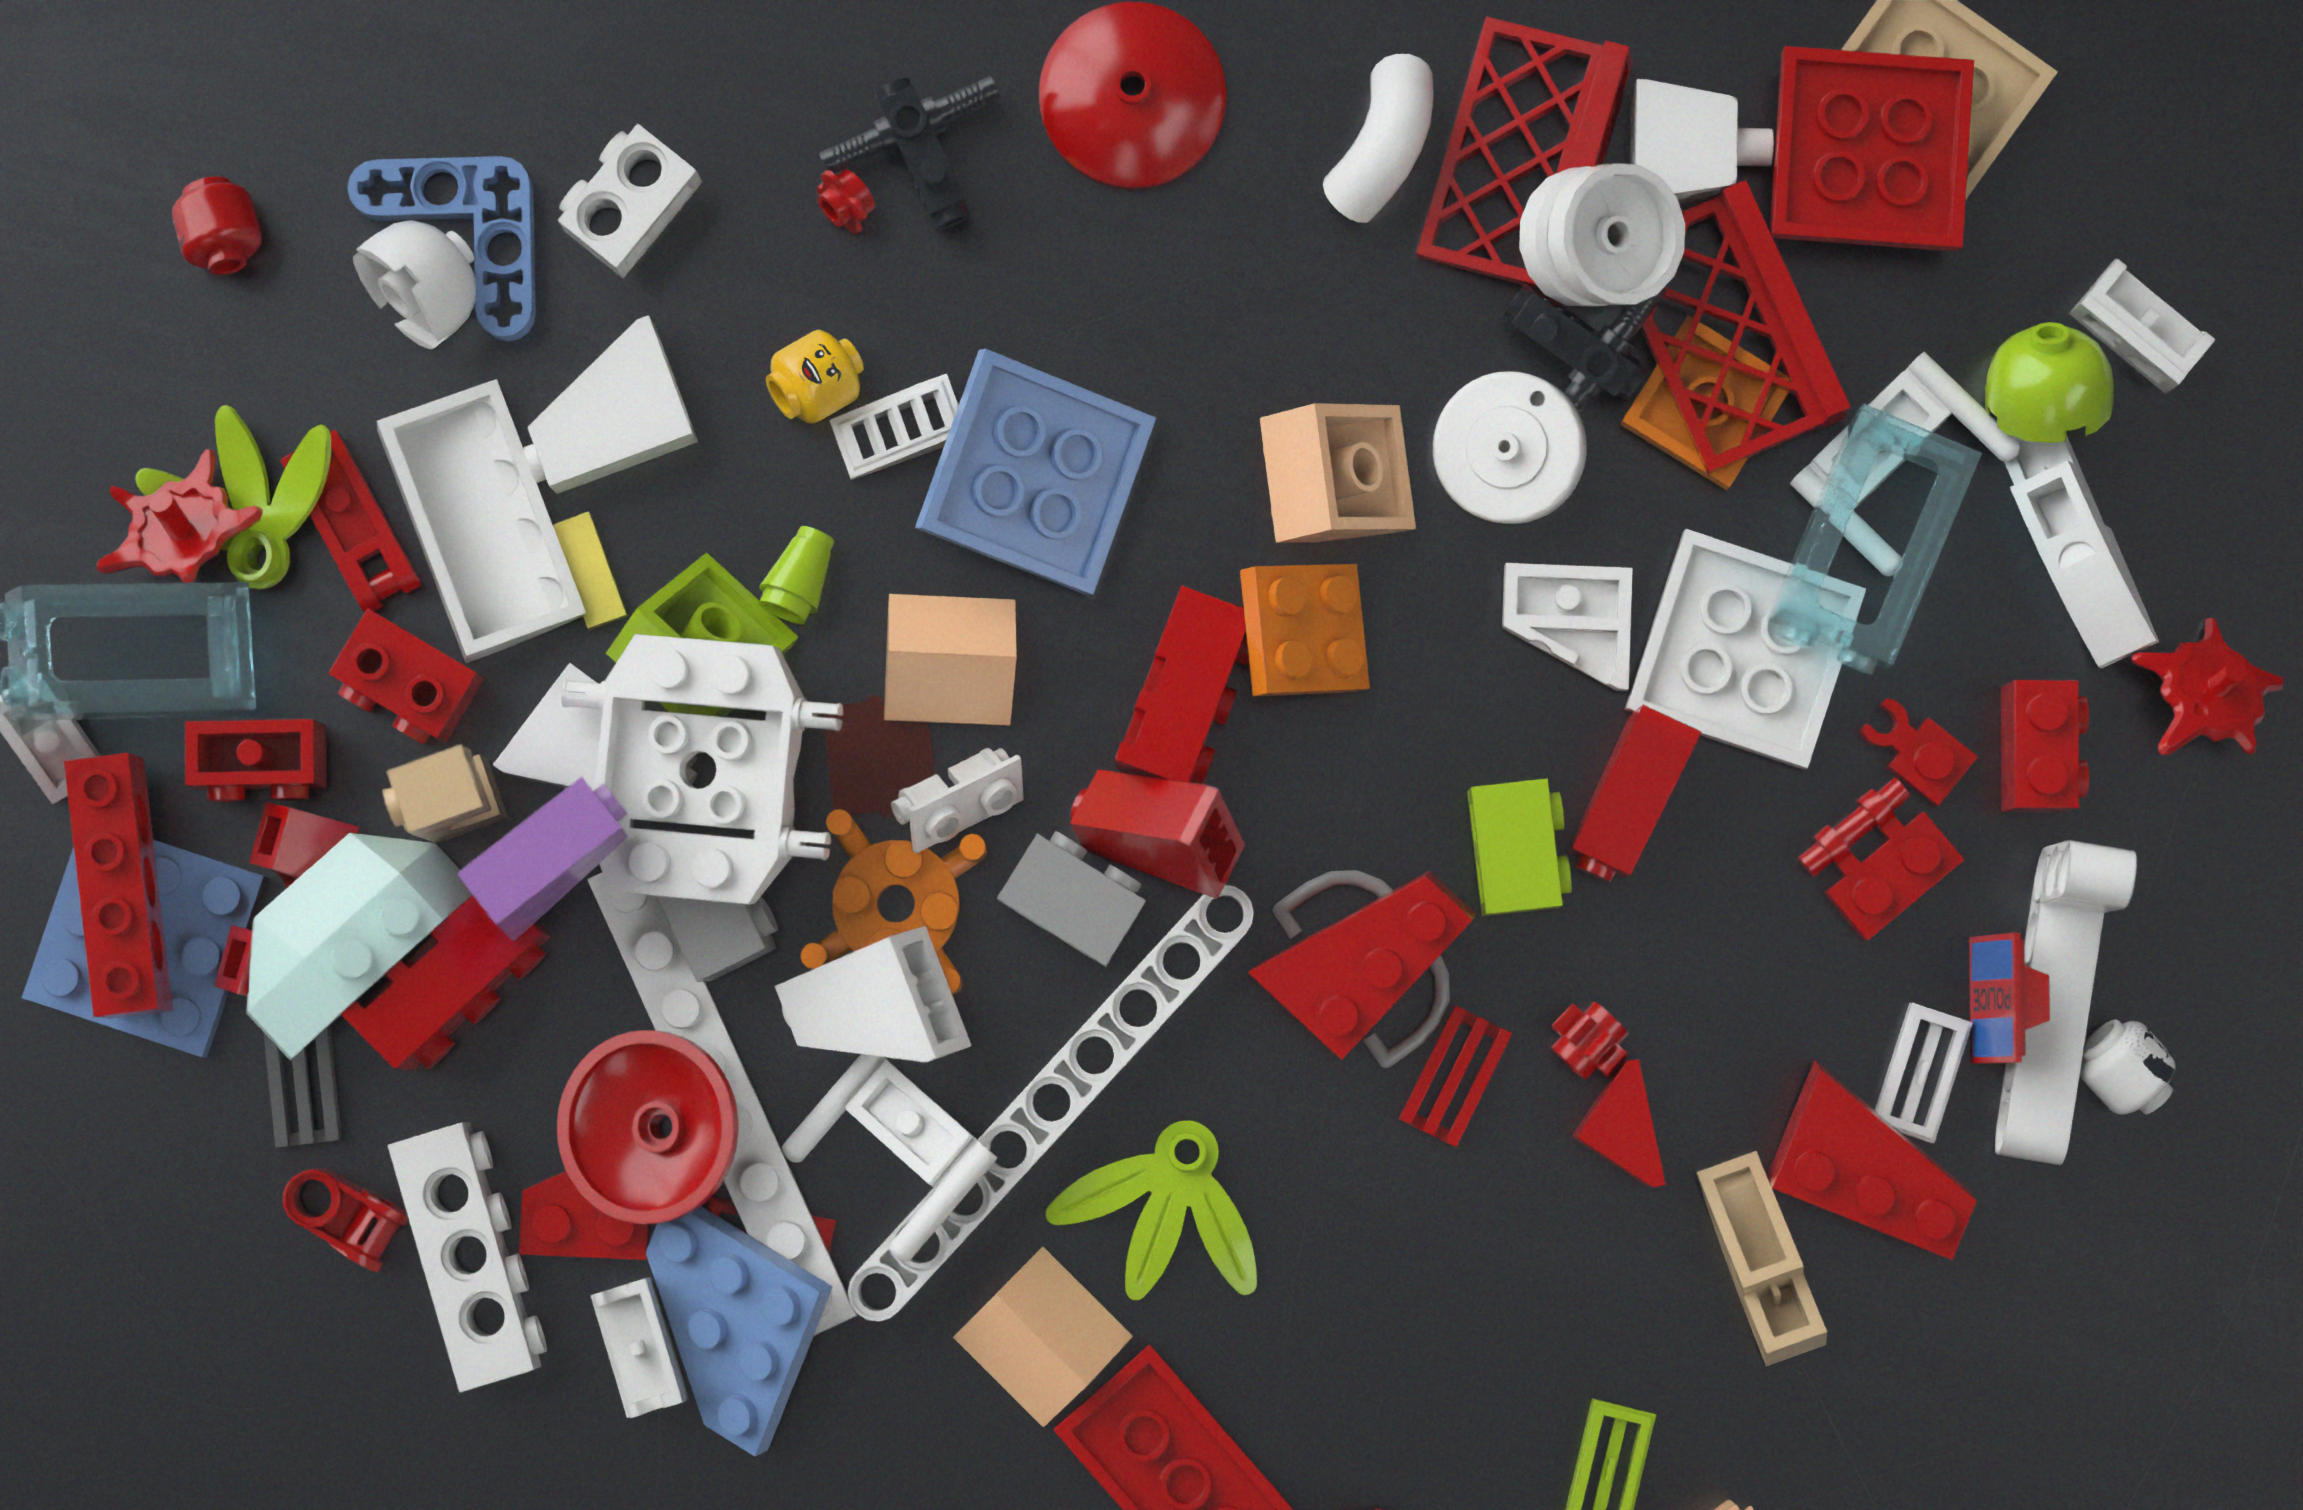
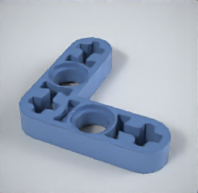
M502 156L378 159L364 162L355 168L349 177L347 188L349 198L357 210L371 220L474 219L475 311L477 320L490 336L501 341L518 340L530 331L536 315L534 189L530 176L519 162ZM508 172L511 180L514 183L520 184L519 190L510 191L508 194V211L512 217L522 213L521 222L501 218L486 223L487 214L500 217L499 200L494 192L487 191L488 184L498 183L499 173ZM413 173L410 188L415 202L414 206H406L408 199L403 193L383 195L382 205L374 206L370 197L362 194L363 188L373 186L374 176L382 175L383 180L388 186L407 187L404 174ZM436 173H449L457 179L458 191L456 196L445 205L439 206L429 203L424 196L426 181ZM500 233H513L520 238L522 244L521 255L517 261L506 266L496 265L491 262L487 254L488 244L491 239ZM523 275V284L509 282L510 299L515 306L522 307V313L511 316L510 326L502 327L500 321L495 316L489 315L490 308L499 307L501 304V287L497 282L487 285V277L492 276L508 280Z

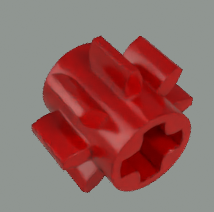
M1595 1001L1584 1012L1572 1003L1552 1024L1553 1030L1561 1036L1551 1047L1552 1051L1584 1080H1587L1596 1069L1608 1078L1628 1057V1053L1619 1044L1628 1036L1629 1032Z

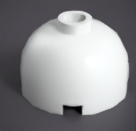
M412 220L394 223L376 233L356 249L359 252L353 256V263L360 280L371 298L380 309L389 302L400 315L407 318L394 325L418 345L430 350L435 348L454 334L469 318L476 302V279L469 265L474 261V256L466 242L455 232L449 231L444 234L436 227Z

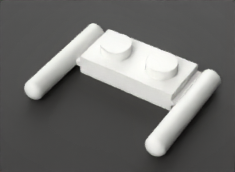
M1923 352L1847 425L1808 466L1799 472L1790 484L1884 576H1892L1901 569L1903 564L1902 557L1854 509L1928 439L1951 414L2001 461L2006 462L2014 459L2019 453L2020 445L2013 436L2005 434L1997 428V421L1991 415L1988 416L1983 407L1926 352Z
M860 1054L785 1141L782 1151L784 1156L792 1162L798 1163L803 1161L846 1110L936 1190L890 1244L892 1255L897 1260L906 1262L912 1259L996 1161L997 1157L885 1057Z

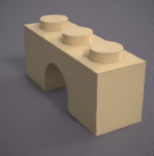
M458 745L387 771L392 787L383 790V795L392 821L396 827L403 825L408 833L438 844L509 818L489 760L480 754L472 756L471 750L463 745Z

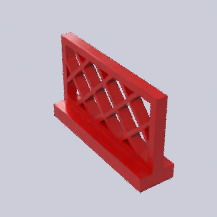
M1486 17L1417 248V257L1521 285L1527 284L1540 290L1528 275L1526 269L1502 263L1492 246L1493 243L1520 229V220L1524 210L1512 191L1510 184L1540 167L1543 168L1547 177L1554 175L1549 162L1561 156L1556 173L1569 168L1604 165L1633 66L1630 47L1605 41L1604 45H1599ZM1496 36L1521 42L1532 61L1499 78L1490 62ZM1532 45L1550 50L1538 56ZM1566 54L1590 59L1584 80L1562 93L1558 91L1545 68L1546 65ZM1487 70L1493 83L1481 89ZM1538 70L1553 98L1521 116L1506 88ZM1500 93L1515 120L1482 138L1472 120L1475 107L1495 94ZM1578 97L1576 108L1572 115L1566 103ZM1560 108L1570 126L1565 141L1542 153L1527 125ZM1470 130L1476 142L1464 148L1466 137ZM1521 130L1536 157L1503 175L1489 147ZM1482 152L1497 179L1464 197L1454 179L1458 165ZM1452 188L1458 201L1446 208ZM1503 189L1518 217L1486 235L1471 206ZM1465 211L1480 239L1458 251L1435 246L1441 224ZM1486 248L1492 260L1473 255Z
M1746 180L1723 189L1720 196L1682 212L1685 221V234L1688 226L1713 216L1724 239L1716 259L1684 248L1681 259L1712 270L1700 300L1666 288L1667 292L1662 297L1696 310L1685 340L1682 341L1658 331L1653 320L1657 306L1641 327V331L1656 363L1660 367L1664 376L1663 379L1707 475L1818 427L1824 429L1845 419L1851 408ZM1727 249L1736 267L1723 262ZM1718 273L1744 282L1750 297L1742 316L1707 303ZM1753 305L1762 324L1748 319ZM1702 313L1738 326L1726 357L1691 344ZM1744 329L1770 339L1776 353L1768 373L1733 360ZM1670 345L1680 349L1675 366L1666 346ZM1686 354L1722 367L1710 398L1685 389L1679 372ZM1779 362L1789 381L1775 376ZM1728 370L1764 383L1752 414L1717 401ZM1770 386L1794 394L1805 417L1785 426L1759 417ZM1692 403L1706 408L1701 422ZM1712 411L1728 415L1731 418L1748 424L1740 445L1715 455L1705 433ZM1755 426L1768 431V433L1749 441Z

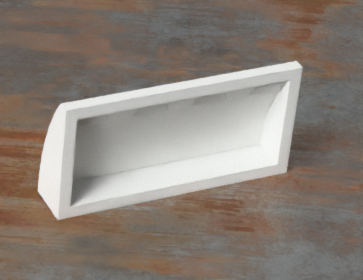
M497 379L377 421V432L465 663L504 650L586 615L585 608L541 493L530 470L523 446Z

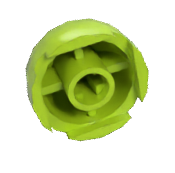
M2042 323L2010 336L1992 357L1985 385V410L1988 416L1991 412L1997 416V428L2005 434L2030 442L2058 443L2066 441V431L2086 426L2085 436L2098 431L2110 419L2114 404L2112 368L2100 345L2085 333L2059 323Z

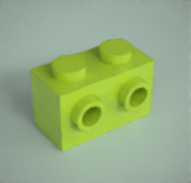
M1548 778L1471 787L1467 791L1482 917L1555 909L1563 906L1561 894L1571 893L1572 885L1568 856H1557L1554 831L1564 830V815L1560 792L1549 793Z

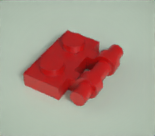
M1893 778L1877 792L1873 789L1867 791L1856 801L1858 805L1856 810L1834 828L1829 825L1825 826L1813 836L1815 844L1798 857L1800 864L1812 877H1815L1831 863L1842 875V878L1826 890L1824 894L1863 941L1871 939L1965 860L1924 811L1916 815L1906 825L1903 826L1893 811L1909 799L1911 795L1896 778ZM1875 827L1886 841L1859 862L1851 852L1850 847Z

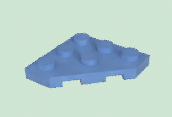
M700 1206L695 1211L676 1220L657 1223L646 1251V1256L704 1425L755 1457L768 1451L833 1286Z

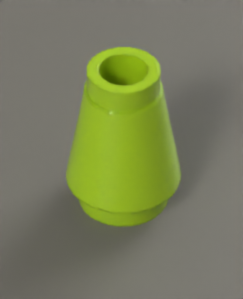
M800 526L797 535L793 537L760 584L759 588L763 594L759 605L765 611L782 620L799 625L805 624L809 613L814 614L818 611L834 540L815 528Z

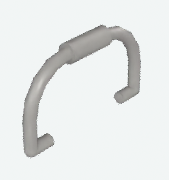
M1358 870L1329 871L1305 882L1272 907V914L1291 939L1303 930L1291 912L1320 892L1334 886H1357L1374 893L1380 898L1393 891V889L1382 879ZM1441 955L1429 966L1434 977V1000L1424 1021L1412 1033L1389 1049H1387L1376 1032L1363 1040L1381 1067L1390 1068L1421 1046L1441 1025L1450 1001L1449 972Z

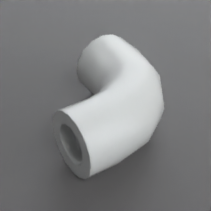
M1395 54L1385 57L1376 64L1371 72V103L1364 126L1345 156L1324 178L1323 188L1330 203L1341 214L1353 221L1367 223L1384 207L1408 177L1422 151L1431 124L1434 92L1433 74L1429 65L1421 58L1411 54Z

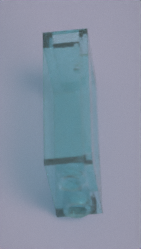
M1864 403L1855 410L1768 616V621L1781 626L1777 635L1791 643L1808 649H1813L1816 641L1840 651L1836 659L1837 661L1867 674H1872L1875 666L1882 669L1893 666L1982 453ZM1879 449H1882L1937 474L1879 614L1874 623L1863 625L1823 608L1818 601V594Z
M249 582L21 585L5 593V602L0 603V640L7 641L9 666L4 667L1 673V696L5 705H11L12 721L233 716L256 709ZM206 616L210 678L61 681L53 674L50 625L54 619Z

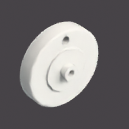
M1512 371L1491 373L1479 377L1461 388L1443 409L1436 425L1433 440L1435 468L1441 484L1449 496L1470 514L1487 521L1503 524H1520L1534 521L1556 510L1576 488L1584 470L1587 454V440L1583 422L1570 399L1560 389L1544 379Z

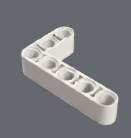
M2071 840L2044 847L2041 851L2035 873L2024 949L2025 966L2049 975L2050 1021L2025 1030L2026 1056H2022V1063H2006L1995 1134V1152L1997 1155L2061 1165L2066 1157L2104 913L2125 909L2130 901L2136 873V854L2134 851Z

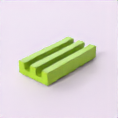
M1592 1398L1565 1510L1582 1509L1604 1415L1613 1417V1422L1592 1510H1606L1627 1421L1638 1423L1618 1510H1634L1656 1414Z

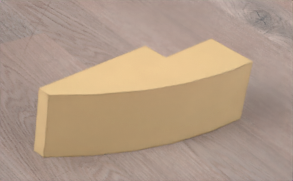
M1757 1151L1697 1172V1179L1722 1252L1765 1365L1769 1366L1825 1346L1827 1330L1803 1274V1263Z

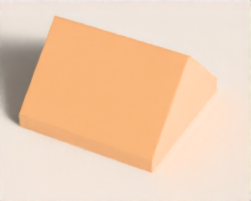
M889 594L884 721L1010 726L1017 658L1015 600Z
M1042 1246L953 1338L1044 1427L1089 1385L1133 1335Z

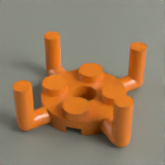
M841 809L832 811L826 819L827 828L834 834L850 858L839 874L833 889L832 909L837 930L818 943L807 944L801 951L803 964L808 968L816 969L841 958L851 950L855 952L890 936L926 926L951 994L959 992L963 983L962 977L942 948L949 941L959 916V890L955 879L986 857L987 846L984 840L976 834H969L961 840L958 847L942 858H939L929 849L915 854L912 850V842L907 840H889L871 845L852 816ZM891 886H903L909 889L914 897L915 906L912 914L901 922L887 921L879 912L878 901L880 895Z

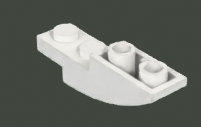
M2067 435L2065 442L2058 443L2030 442L2014 437L2020 445L2019 453L2014 459L2005 462L2014 484L2010 489L2050 577L2098 667L2104 668L2159 643L2112 529L2103 522Z

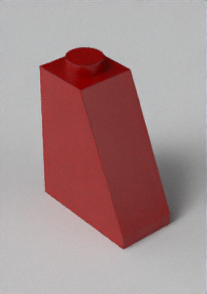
M1641 705L1630 714L1567 852L1580 857L1576 868L1608 883H1611L1614 874L1623 878L1631 875L1702 731L1645 705Z
M1098 769L1088 789L1084 788L1078 793L1071 809L1070 825L1082 847L1088 852L1215 899L1219 898L1245 847V843L1219 790L1207 785Z

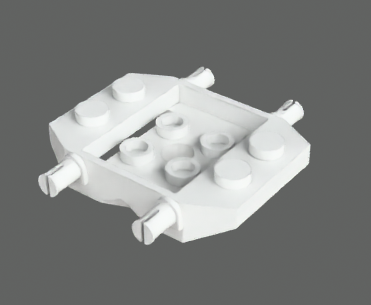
M635 634L606 681H602L600 684L566 679L563 682L562 691L586 693L585 697L561 695L563 707L599 709L602 713L595 790L604 784L627 813L618 823L628 838L599 863L610 891L754 905L788 861L792 859V856L828 859L830 849L807 847L805 843L831 845L829 832L796 831L795 827H793L795 812L793 777L800 753L804 727L840 731L842 720L818 717V714L843 716V707L841 703L807 702L778 647ZM645 701L767 711L766 721L645 710ZM706 752L715 761L717 772L715 779L710 785L697 789L689 783L686 777V766L692 756ZM634 819L755 830L754 839L635 829L633 828Z

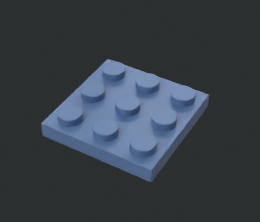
M981 349L977 353L915 528L1079 593L1093 595L1156 417L991 350Z
M153 840L173 1011L113 1019L93 1017L73 847L22 998L207 1058L229 991L215 987L214 983L230 927L235 925L251 929L268 877Z

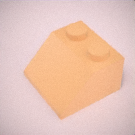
M1314 403L1260 418L1276 543L1325 542L1416 529L1400 405Z

